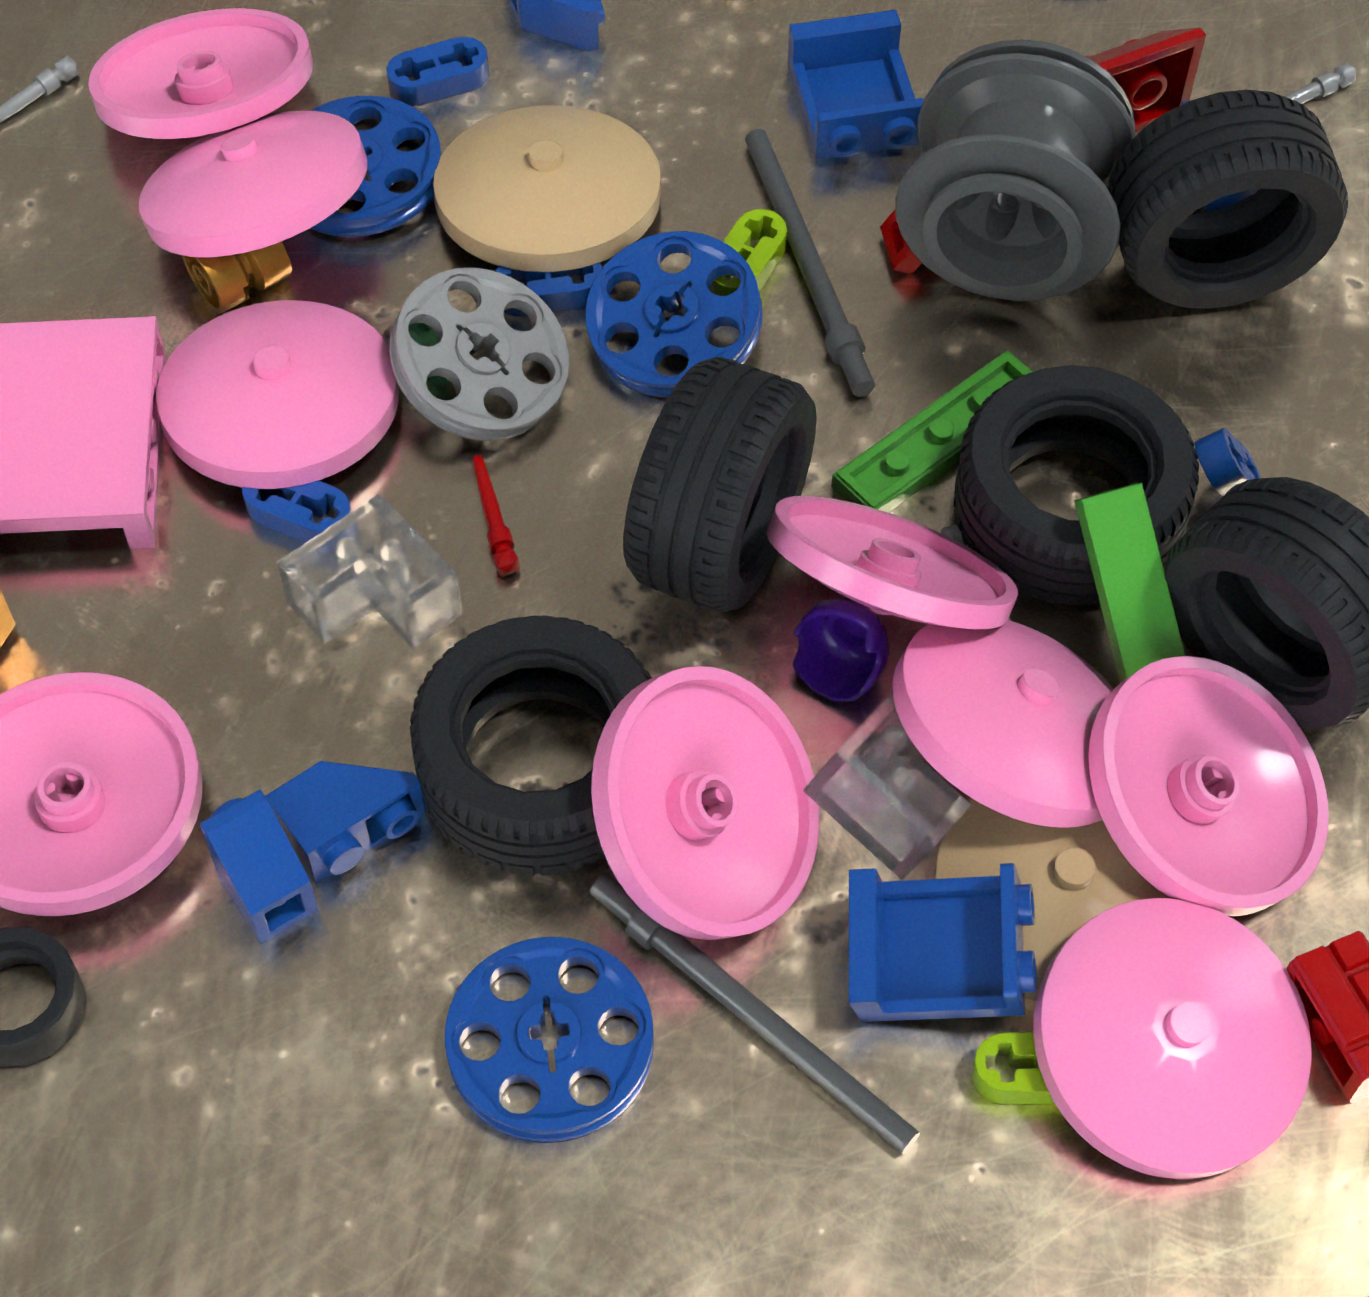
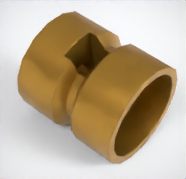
M282 241L261 249L229 256L189 257L182 255L186 269L197 290L207 304L218 314H222L249 299L250 287L253 286L258 290H266L291 276L292 273L291 262Z

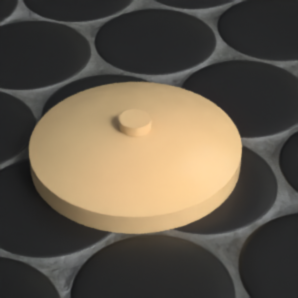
M539 105L513 109L493 115L472 125L459 134L446 147L440 156L433 181L437 215L444 230L453 241L470 254L489 263L531 272L573 270L600 263L613 257L645 234L657 215L661 199L659 163L654 151L639 133L609 115L585 108L561 105Z
M970 798L961 807L948 826L939 848L934 872V879L1000 876V864L1014 863L1021 884H1032L1035 923L1031 926H1023V951L1034 950L1037 991L1035 993H1025V1010L1033 1013L1039 986L1048 965L1057 951L1078 929L1095 916L1117 905L1149 898H1170L1144 879L1128 862L1110 836L1103 820L1080 827L1058 828L1041 826L1001 814L973 798Z

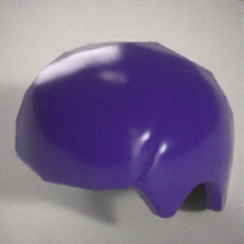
M835 599L819 601L802 617L801 623L797 625L793 632L794 636L799 639L798 651L793 661L795 672L813 692L834 702L856 701L876 683L886 667L889 657V645L885 627L880 623V618L867 606L852 600Z

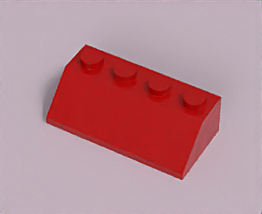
M1200 27L1161 31L1141 39L1130 40L1121 46L1085 57L1093 60L1110 73L1122 87L1132 106L1136 133L1164 113L1180 106L1182 102L1190 101L1206 34Z

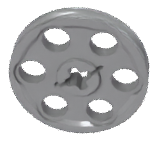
M456 268L438 273L426 279L406 299L394 321L391 331L390 360L393 373L402 392L425 418L438 427L461 437L494 441L515 437L530 430L548 414L561 395L568 377V346L561 325L554 313L530 288L507 275L492 270ZM459 289L469 293L476 302V310L461 312L455 309L448 300L447 292ZM515 308L524 312L531 321V330L521 332L511 328L504 319V311ZM413 323H424L430 326L437 334L438 343L429 347L416 343L409 334L408 326ZM481 347L490 353L488 358L484 356L479 360H476L470 354L472 349L476 351ZM530 360L542 364L548 370L550 382L541 385L529 381L522 371V363ZM431 376L446 378L455 387L456 398L452 400L436 398L428 390L426 380ZM498 395L506 399L512 407V417L508 419L493 417L484 406V397Z

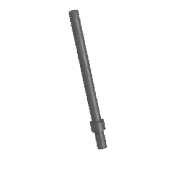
M763 129L752 130L746 135L745 142L775 212L786 223L787 240L826 328L825 343L834 363L842 366L853 394L858 397L866 396L875 389L876 385L863 357L866 350L857 327L848 323L766 132Z
M603 874L594 883L590 894L627 924L625 932L646 950L652 947L657 949L901 1154L906 1153L920 1135L916 1128L684 936L663 927L650 918L627 895L620 883L609 874Z

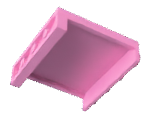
M156 316L0 323V534L123 528L130 549L155 548L162 425L157 409L156 391L159 376L166 363V350Z

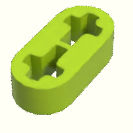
M753 209L744 213L737 220L723 241L735 249L749 264L756 278L759 292L785 253L786 223L774 211ZM762 234L768 235L762 237L755 248L751 247V239L758 240ZM722 275L712 281L709 290L715 295L727 296L738 289L741 281L737 277L732 281L726 280L725 278L731 279L734 276Z
M1033 1032L999 1033L991 1035L982 1041L976 1051L971 1074L974 1087L982 1097L992 1103L1003 1105L1055 1104L1039 1069ZM997 1056L1008 1057V1063L1012 1068H1022L1015 1071L1013 1081H1001L999 1071L989 1069L994 1066Z

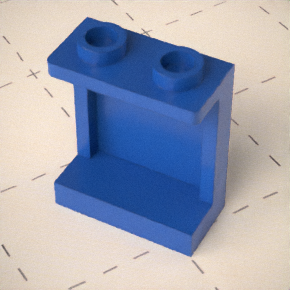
M897 10L789 25L787 65L815 160L847 157L853 154L920 145L918 141V116L924 99H915L899 51L901 22Z
M1014 863L1000 864V876L882 882L876 868L849 870V1004L860 1022L1025 1016V993H1035L1037 991L1034 950L1023 951V926H1031L1035 923L1032 884H1021Z

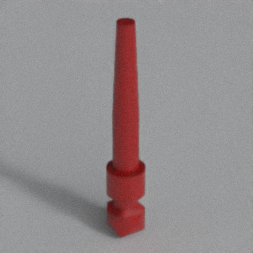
M481 455L473 457L472 461L482 507L489 528L487 540L490 551L494 554L495 568L504 577L518 572L520 563L518 556L513 550L515 545L510 529L504 524L484 459Z

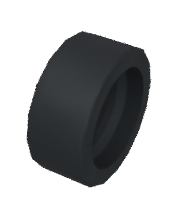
M30 927L0 928V970L15 964H37L43 966L52 975L55 984V994L47 1009L33 1022L14 1030H0V1067L28 1066L52 1056L72 1038L83 1017L85 990L78 970L68 951L50 934Z

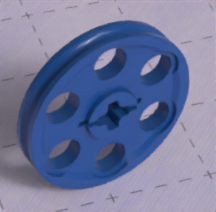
M354 96L337 99L311 110L340 116L349 121L353 126L363 119L371 118L380 121L376 127L370 130H357L367 156L368 166L366 172L368 181L364 178L357 191L348 201H361L364 203V206L360 210L349 214L335 211L329 217L311 227V229L329 235L345 237L381 233L412 219L434 198V173L442 155L440 141L432 123L416 108L387 97ZM417 139L424 142L420 148L414 151L407 152L396 149L405 140ZM401 180H409L416 183L412 190L405 193H394L388 190L391 185Z
M672 231L651 235L619 251L604 265L595 278L588 294L585 309L587 332L594 352L603 368L615 380L627 388L656 397H669L680 379L698 362L715 357H725L744 364L756 346L763 320V309L758 284L753 271L745 259L735 249L717 238L688 231ZM673 253H684L691 258L687 268L678 273H666L660 268L664 258ZM722 275H732L741 281L738 289L727 296H718L709 290L712 281ZM622 281H633L640 285L638 294L631 300L619 302L609 296L612 288ZM679 306L683 307L685 313L683 317L673 315L669 321H665L663 315L665 310L675 312ZM720 326H732L740 332L738 339L728 347H715L708 342V338L711 332ZM630 331L639 337L636 346L630 351L616 353L608 349V342L619 332ZM679 354L689 360L685 370L678 375L664 376L657 371L659 362L668 355Z
M539 937L527 939L493 953L479 963L462 982L452 1000L446 1019V1055L452 1079L459 1094L469 1108L484 1122L507 1135L519 1139L536 1142L566 1141L588 1135L611 1123L630 1106L639 1094L650 1071L653 1058V1019L650 1005L642 986L634 974L612 954L593 944L571 938ZM576 965L588 966L596 972L598 981L586 993H570L559 983L560 977L566 969ZM516 972L525 976L530 982L528 992L520 999L504 1001L498 999L491 991L494 981L505 973ZM545 1004L550 1005L552 1025H556L558 1035H562V1037L558 1038L557 1049H554L556 1071L553 1073L549 1069L547 1050H544L542 1041L537 1039L542 1036V1026H545ZM616 1015L626 1016L637 1024L638 1033L627 1044L612 1045L604 1041L599 1034L602 1023L609 1017ZM479 1030L492 1032L500 1039V1047L496 1054L482 1061L472 1060L461 1051L465 1038ZM584 1075H597L607 1081L610 1091L601 1103L594 1106H585L577 1103L570 1094L572 1084ZM519 1082L529 1083L536 1087L540 1093L539 1102L532 1110L527 1113L516 1114L503 1108L500 1099L507 1087Z

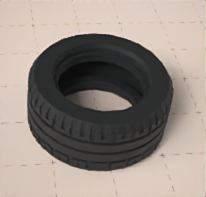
M1246 89L1218 92L1194 99L1161 115L1144 127L1125 147L1111 172L1107 187L1117 206L1120 220L1118 244L1129 275L1140 288L1163 302L1187 308L1209 309L1233 306L1259 299L1284 288L1306 274L1327 254L1340 233L1348 208L1347 188L1326 132L1318 117L1303 104L1273 92ZM1255 188L1259 189L1255 194L1229 207L1201 214H1192L1195 210L1223 196Z
M715 357L698 362L680 379L665 402L652 428L638 465L627 506L623 533V555L627 567L639 583L717 613L743 607L754 596L779 553L767 537V528L775 506L784 498L801 496L811 462L816 435V407L814 401L800 383L725 357Z
M1075 365L1043 368L1017 377L992 392L991 396H988L982 402V405L974 412V416L971 417L968 428H966L954 489L953 506L955 507V519L957 520L958 528L962 531V539L965 544H968L969 548L1001 568L1013 580L1018 592L1023 595L1055 604L1075 606L1092 605L1093 603L1100 604L1080 521L1067 520L1039 509L1020 493L1010 474L1013 469L1027 458L1048 451L1081 452L1110 463L1127 478L1130 484L1142 483L1163 569L1165 570L1169 552L1185 533L1199 484V462L1197 461L1198 456L1194 448L1193 439L1178 414L1151 389L1125 375L1102 368Z
M1274 477L1247 480L1235 485L1178 540L1169 552L1165 566V580L1167 581L1180 636L1194 657L1218 661L1233 667L1262 685L1287 709L1299 727L1321 729L1349 724L1369 709V517L1339 495L1311 482L1289 477Z
M535 615L496 622V624L482 627L480 630L467 635V638L456 642L454 647L449 648L442 655L443 658L438 659L432 665L433 669L427 672L424 683L420 685L417 691L418 696L414 699V711H412L410 718L411 746L416 776L420 782L429 817H432L435 826L441 829L443 836L447 840L452 841L454 847L464 850V853L471 859L477 858L481 864H492L493 868L500 871L506 869L508 873L518 874L519 872H524V875L534 876L535 873H541V876L551 875L550 872H557V874L567 873L566 870L572 869L575 871L583 868L584 864L591 865L597 863L599 858L605 859L593 815L591 795L593 768L583 778L556 790L524 792L495 783L473 765L468 752L477 731L497 712L522 701L553 699L577 706L598 721L604 728L611 713L620 701L635 687L652 678L649 671L645 670V665L640 659L635 657L630 648H626L625 644L618 639H613L612 635L606 631H601L598 627L585 625L584 622L564 617Z

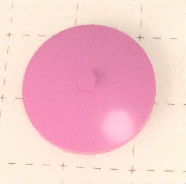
M215 9L164 20L121 40L96 62L91 70L88 86L96 113L111 128L125 134L143 138H189L214 134L242 126L280 108L298 94L309 80L313 70V58L306 32L292 19L278 13L258 9Z
M286 111L267 114L242 126L205 135L171 156L151 175L143 187L139 197V212L151 239L159 247L171 253L189 257H221L250 252L279 243L304 232L338 210L361 185L367 171V156L356 128L340 116L320 111Z
M280 300L253 304L227 312L210 320L187 336L169 356L161 371L156 391V402L165 437L173 451L189 467L208 478L228 485L253 489H278L322 480L348 468L363 458L379 443L388 431L395 417L399 402V385L391 365L390 347L379 332L365 320L353 313L328 304L302 300Z
M787 497L776 504L767 528V537L770 543L789 562L830 589L859 604L867 606L877 614L894 615L916 622L945 627L977 630L1000 627L1008 621L1018 596V589L1013 580L1001 568L976 551L926 526L868 506L825 497Z
M1009 620L1004 625L992 629H962L928 624L914 635L897 663L893 675L892 689L894 704L900 722L908 737L926 761L963 793L1011 818L1031 824L1058 828L1080 827L1101 821L1102 818L1091 786L1088 754L1093 723L1104 700L1114 689L1094 667L1068 647L1037 630Z
M1179 656L1161 659L1141 668L1115 687L1104 700L1093 723L1088 755L1091 786L1096 805L1110 836L1128 862L1144 879L1171 899L1186 900L1205 905L1227 916L1248 915L1266 909L1286 899L1308 881L1322 857L1327 839L1329 811L1325 783L1319 763L1305 734L1287 709L1268 690L1246 674L1218 661L1200 657Z
M705 666L685 667L655 676L635 687L620 701L606 722L598 741L592 770L591 795L593 815L600 844L607 862L622 888L650 918L663 927L690 938L719 940L756 932L775 922L791 907L803 890L814 863L819 836V802L814 774L805 748L786 715L765 692L750 681L727 670Z
M73 672L45 676L25 682L0 694L1 908L35 916H66L94 911L116 903L146 886L167 868L179 854L194 828L200 810L202 772L192 737L185 723L164 699L133 681L109 674L93 672Z
M1149 898L1117 905L1095 916L1078 929L1057 951L1041 980L1034 1008L1033 1036L1036 1057L1045 1085L1054 1103L1075 1131L1095 1149L1125 1167L1144 1174L1171 1179H1196L1229 1171L1254 1158L1273 1144L1290 1125L1300 1108L1310 1077L1312 1054L1309 1022L1299 992L1288 971L1272 950L1251 930L1220 911L1190 901L1171 898Z

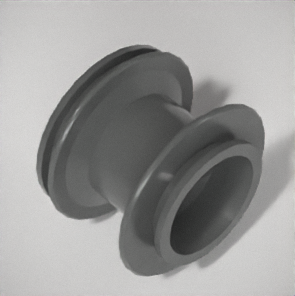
M1032 40L998 41L979 46L955 59L943 70L923 100L918 116V141L922 156L911 164L902 177L895 198L896 220L900 233L911 252L931 271L964 290L990 298L1012 301L1041 300L1061 296L1083 287L1099 276L1111 262L1119 243L1120 220L1116 203L1107 188L1109 177L1125 147L1136 136L1132 106L1124 90L1110 73L1093 60L1069 48L1048 42Z

